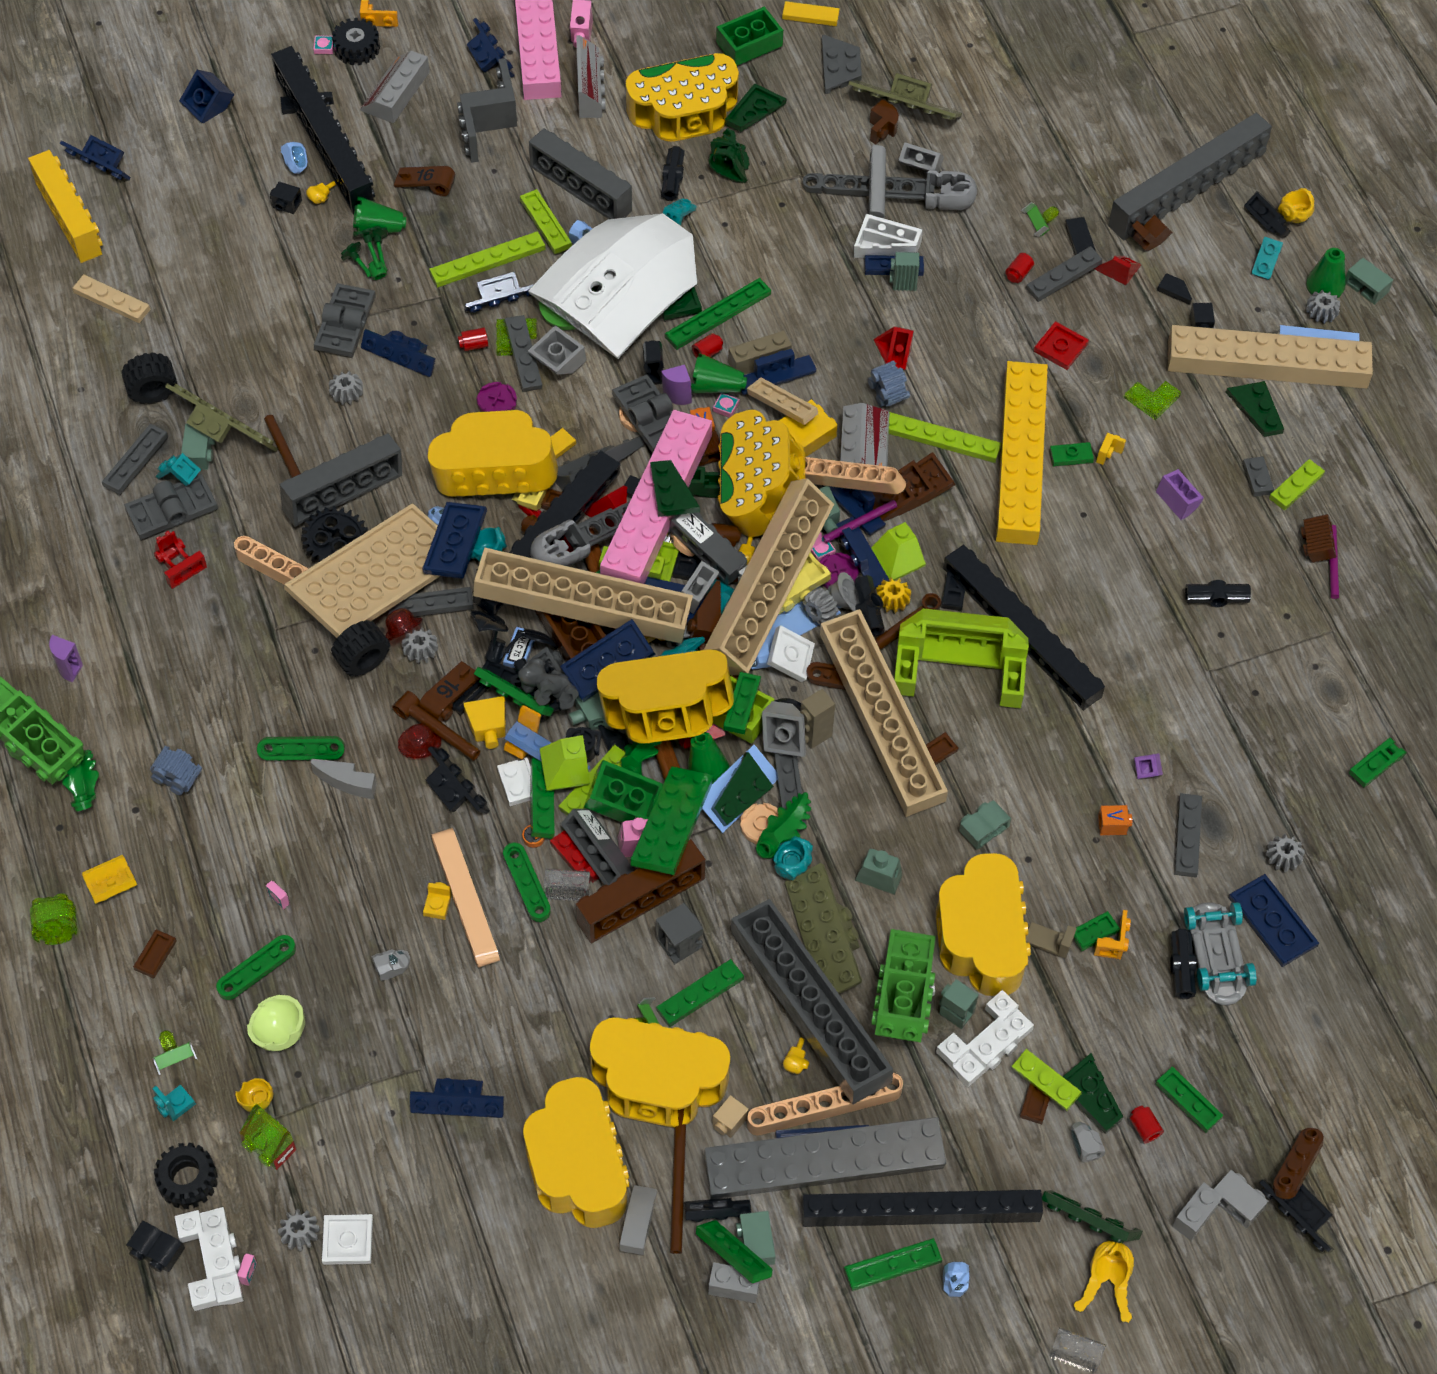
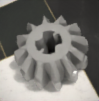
M1323 290L1319 293L1314 292L1308 298L1306 313H1309V319L1315 318L1316 323L1318 321H1322L1324 324L1327 321L1332 322L1339 315L1340 301L1337 300V295L1332 296L1330 291L1328 293H1324Z
M350 370L347 374L341 371L339 376L334 375L333 380H330L329 394L335 402L340 401L342 406L345 402L351 405L353 400L358 401L359 396H362L363 382L357 374L352 375Z
M823 588L810 591L803 601L805 605L804 610L808 612V616L812 618L813 622H817L820 625L823 622L834 619L839 611L836 606L838 603L833 599L834 596H831L829 591H825Z
M422 627L419 631L413 628L412 634L406 633L405 639L402 640L403 654L408 656L410 662L416 659L418 664L421 660L427 663L428 657L434 658L435 652L438 651L437 637L432 635L430 629L424 632Z
M1286 833L1282 838L1279 836L1274 837L1273 841L1268 843V850L1266 851V857L1270 858L1268 861L1269 865L1276 864L1275 869L1278 870L1281 867L1284 872H1287L1289 868L1294 871L1303 862L1305 851L1301 848L1302 842H1295V836L1289 839Z
M296 1209L294 1216L287 1212L288 1220H281L280 1225L282 1228L278 1229L279 1235L282 1236V1244L288 1243L290 1250L297 1245L300 1252L303 1249L302 1245L306 1244L308 1248H311L310 1240L317 1241L318 1236L315 1233L320 1231L319 1225H316V1217H310V1213L307 1210L301 1215L300 1210Z

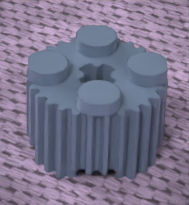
M895 361L871 370V377L868 378L870 388L876 391V400L880 407H888L910 397L909 390L906 391L905 382L907 381L905 372H903V368L896 367Z
M164 746L150 767L153 773L151 779L158 784L164 783L170 786V790L173 793L182 795L183 792L189 791L200 774L202 767L199 764L196 766L192 763L190 754L182 751V749H177L175 752L171 749L169 750L170 747Z

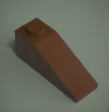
M720 581L714 583L693 618L689 619L687 625L690 638L704 637L705 644H707L721 617Z

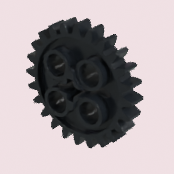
M333 506L332 511L325 507L324 513L317 510L316 516L311 514L310 521L305 520V527H302L301 541L303 542L302 549H306L305 555H312V562L315 560L322 561L336 552V549H341L368 532V527H364L365 521H358V514L352 517V510L344 513V507L340 511H337L335 506ZM317 540H323L325 542L319 543L317 542Z

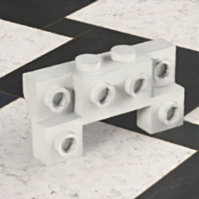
M1003 990L992 998L985 1007V1010L995 1021L966 1045L953 1032L937 1046L936 1053L952 1068L959 1080L967 1088L989 1068L991 1070L995 1069L1002 1061L1001 1058L1005 1054L1008 1056L1012 1054L1018 1047L1017 1044L1033 1030L1034 1024L1018 1010L1019 1005Z
M224 1207L202 1213L196 1210L175 1216L179 1240L182 1243L195 1239L200 1241L207 1279L188 1283L194 1311L218 1305L243 1302L241 1285L237 1276V1270L240 1269L241 1263L239 1255L234 1256L233 1248L237 1247L234 1233L230 1234Z

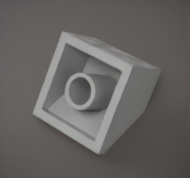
M556 325L528 350L531 356L557 375L574 373L587 361L585 347Z
M772 701L762 711L764 751L805 757L804 715L793 704Z

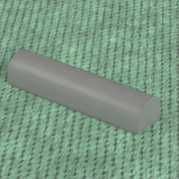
M873 145L871 147L869 165V215L884 219L886 149L880 145Z

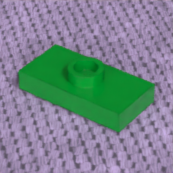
M1090 442L1050 446L1053 467L1093 463L1094 461Z
M1107 911L1076 927L1074 942L1082 952L1096 945L1097 938L1111 937L1118 933L1120 928Z

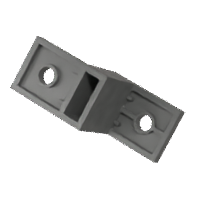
M506 58L498 59L499 67L496 68L497 79H500L497 81L498 89L460 94V102H457L458 113L461 114L458 115L459 125L464 128L461 130L462 139L467 143L464 144L466 156L470 155L471 163L479 162L476 132L517 127L516 101Z

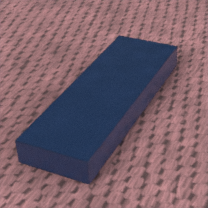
M865 255V275H889L890 271H893L891 270V258L895 259V256ZM919 256L918 276H923L924 259L923 256Z

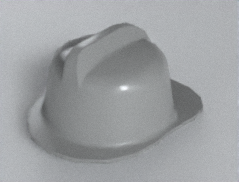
M842 572L838 576V581L828 587V591L831 596H834V601L838 603L837 607L856 611L855 606L859 600L855 582L850 575Z

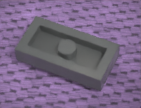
M1264 456L1244 459L1242 464L1253 497L1270 495L1274 491V487Z

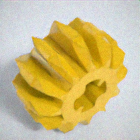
M891 577L889 582L883 580L881 585H878L876 588V593L881 597L884 604L883 607H886V612L893 610L896 614L898 609L904 611L906 605L910 604L911 589H908L907 582L901 583L900 578L894 581Z

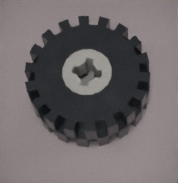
M349 18L346 19V23L341 21L339 23L340 27L335 26V31L332 32L334 53L339 60H343V63L347 64V62H350V65H354V63L362 65V62L365 61L367 64L370 62V58L374 60L376 58L375 54H379V33L377 27L373 26L371 21L366 23L364 18L361 21L358 18H354V21H351Z

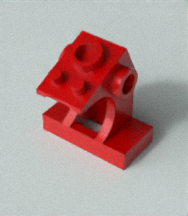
M167 531L164 533V536L156 538V552H154V556L159 563L163 562L169 569L164 574L167 584L173 589L207 568L205 557L200 550L188 556L183 550L185 549L183 541L176 537L174 531L171 533ZM180 556L183 560L177 565L171 562L172 559Z

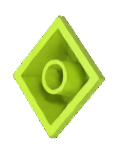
M906 522L887 530L871 547L888 578L892 577L894 581L926 566L917 537Z
M583 735L559 739L540 748L546 791L590 784Z

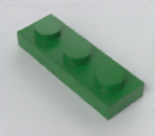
M740 672L734 690V703L728 710L723 725L725 731L745 735L761 683V676Z
M1173 1066L1156 1081L1155 1085L1205 1133L1222 1119L1223 1114Z

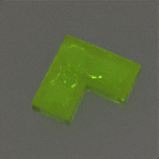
M525 318L530 339H537V319ZM497 319V356L513 355L504 323L505 319Z
M1137 381L1125 393L1124 398L1156 420L1180 397L1181 391L1165 381L1152 392Z

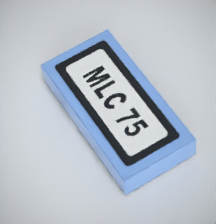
M516 627L511 641L524 629ZM520 637L511 647L509 653H506L503 665L515 668L514 662L521 658H525L527 662L535 641L526 637Z

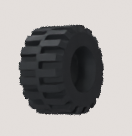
M144 353L143 355L135 356L134 359H130L123 366L121 373L128 397L134 402H139L140 404L157 403L160 400L167 399L169 395L174 393L165 387L167 384L173 387L177 384L171 360L161 353Z
M360 621L351 625L337 637L331 648V654L347 675L357 677L373 670L385 659L390 650V641L373 621Z
M188 1142V1146H185L184 1143H178L179 1147H169L170 1151L168 1153L164 1151L161 1154L162 1160H157V1169H154L155 1182L167 1203L170 1204L172 1202L176 1208L182 1205L183 1209H189V1205L193 1204L195 1208L199 1206L198 1202L202 1201L205 1203L208 1201L207 1195H213V1187H217L218 1183L216 1179L218 1178V1173L207 1150L204 1151L202 1146L198 1145L195 1148L194 1143ZM185 1167L199 1169L197 1177L192 1182L184 1185L173 1182L179 1170Z

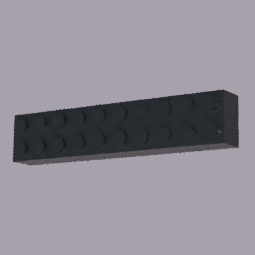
M292 46L271 53L276 80L354 215L355 205L360 204V201H356L357 196L374 201L375 193L371 187L374 184L371 176L365 174L364 164L362 161L357 160V153L354 147L350 148L346 133L342 134V128L338 119L334 120L331 107L326 106L325 97L322 92H318L315 79L310 78L307 65L303 66L300 53L295 52Z

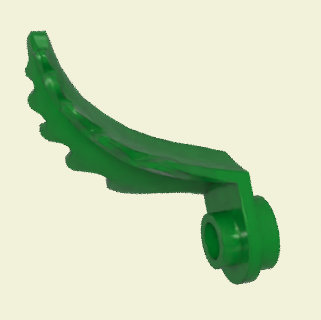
M633 741V744L626 745L624 747L625 755L621 758V767L642 775V761L657 755L658 750L654 746L660 745L662 741L652 743H637Z
M89 749L84 750L85 756H83L84 758L81 763L71 767L67 771L69 776L62 780V784L74 795L71 806L75 808V811H82L92 807L91 801L96 798L95 785L99 772L92 770L96 760H91L93 753Z
M807 792L803 794L798 793V798L793 796L792 802L787 801V810L779 807L778 817L770 815L767 818V828L762 831L756 845V851L760 857H774L782 842L790 841L794 836L800 837L797 830L807 828V825L802 821L810 819V815L806 813L811 811V807L807 805L811 803Z

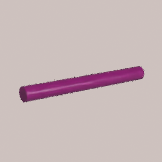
M892 500L823 535L822 539L825 543H828L842 536L843 529L850 527L853 530L896 508L897 503L895 500Z
M1332 525L1336 558L1329 559L1331 598L1338 599L1337 527Z

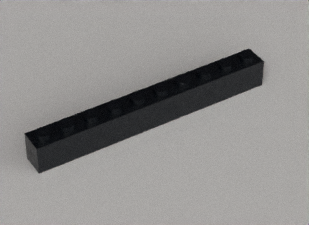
M600 451L596 456L593 455L584 470L580 469L577 472L575 480L572 483L566 484L562 494L552 500L549 509L546 512L542 511L537 518V522L526 529L521 540L517 539L514 542L509 553L531 558L530 548L538 535L567 520H573L577 523L620 474L621 463L603 451ZM473 596V603L492 616L505 604Z
M963 544L945 557L943 569L946 572H951L956 582L962 585L965 591L989 616L1009 618L1028 637V655L1083 711L1102 698L1105 689L1102 680L1095 677L1089 671L1088 666L1083 662L1081 663L1075 657L1073 651L1070 648H1066L1061 643L1059 637L1047 629L1045 623L1038 619L1031 609L1024 605L1017 595L1010 591L1004 585V582L990 571L987 564L982 563L977 558L973 550L968 549Z
M1041 1190L803 1194L802 1200L803 1227L1040 1222L1043 1215Z

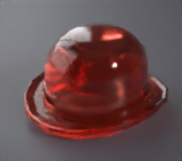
M406 608L396 609L386 618L385 624L388 632L385 636L389 641L397 639L421 624L423 619L421 617L415 618Z
M423 724L410 726L398 739L400 753L407 758L413 759L431 756L432 754L428 748L430 746L440 748L441 738Z

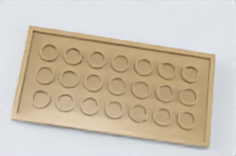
M412 503L285 583L284 590L337 638L351 625L360 621L374 620L440 577L438 575L424 574L422 570L438 525Z

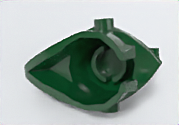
M727 128L723 132L724 135L722 137L714 138L711 141L712 153L708 157L709 165L717 174L726 179L746 183L748 179L745 170H748L750 165L747 152H745L746 146L739 144L736 141L735 132Z

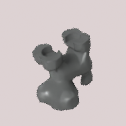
M531 658L518 672L524 692L530 693L535 688H538L534 693V699L539 705L547 704L550 701L549 696L553 695L558 699L559 707L565 710L573 706L575 699L579 695L577 688L570 683L567 675L563 674L560 670H553L551 674H547L544 661L541 658Z

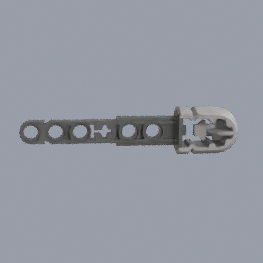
M929 170L927 179L886 177V184L893 185V189L885 190V198L925 200L926 209L938 207L942 210H963L974 203L977 195L974 179L962 172L942 171L938 173L936 170ZM809 173L803 178V188L809 193L821 194L824 192L826 194L869 196V189L867 188L869 176L839 174L823 176L821 173ZM809 180L817 182L815 186H808L806 183ZM828 181L836 183L834 187H827L825 184ZM847 182L855 184L853 188H846L844 185ZM905 185H910L913 189L911 191L906 192L902 189V187ZM935 186L941 187V194H934Z
M630 501L615 509L610 508L579 524H576L573 520H567L541 533L534 539L531 545V558L568 567L585 559L590 554L591 546L615 535L623 518L622 513H625ZM605 519L612 520L614 527H609L605 523ZM589 527H595L598 530V535L592 534ZM564 535L574 551L570 553L566 551L569 548L564 540L559 541L558 539Z

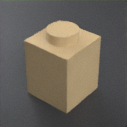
M730 1095L713 1115L715 1130L721 1135L726 1134L732 1138L747 1120L749 1109Z

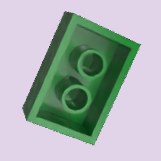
M764 6L717 26L716 43L738 66L782 47L784 30Z
M603 760L596 770L584 808L619 822L631 821L636 818L648 819L663 784Z

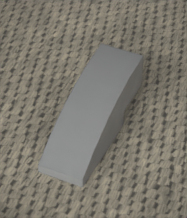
M311 759L313 773L327 784L348 794L374 799L377 785L374 773L356 772L355 763Z
M634 1185L620 1240V1251L644 1255L657 1189Z

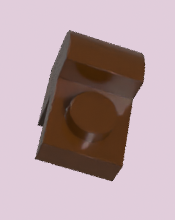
M884 99L877 103L870 113V123L874 125L871 128L870 141L875 145L881 139L884 140L888 134L894 137L898 128V111Z
M1155 215L1144 226L1138 220L1132 225L1136 230L1132 238L1146 251L1161 245L1173 233Z

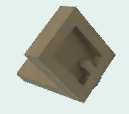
M1032 922L1028 929L1026 943L1066 959L1077 928L1068 925L1066 932L1060 933Z

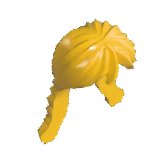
M1106 1241L1096 1248L1090 1263L1091 1277L1084 1291V1297L1074 1303L1075 1310L1083 1312L1094 1300V1296L1101 1287V1284L1110 1279L1115 1286V1298L1121 1313V1321L1129 1323L1132 1319V1314L1127 1307V1282L1133 1271L1134 1257L1131 1250L1125 1244Z

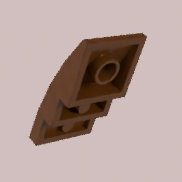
M932 452L917 463L913 460L898 470L906 481V487L901 493L872 492L875 497L873 509L895 500L897 507L879 516L883 521H887L932 500L955 486V483Z

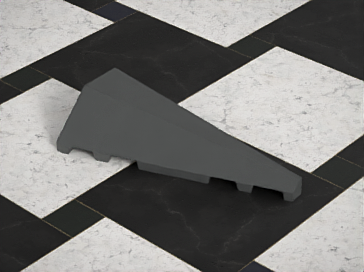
M638 436L631 440L626 439L622 444L615 447L610 445L582 455L575 460L565 461L563 465L558 466L555 483L563 491L566 484L572 483L575 480L577 472L580 469L584 470L589 459L593 455L596 456L600 451H603L619 462L646 443L641 436Z

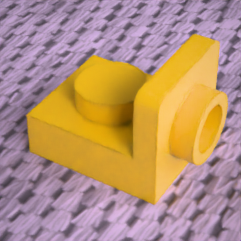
M1107 433L1099 450L1096 463L1104 465L1107 458L1111 459L1113 452L1122 454L1126 440L1118 435Z
M436 882L435 884L428 883V895L423 916L446 920L452 897L450 886L441 882Z

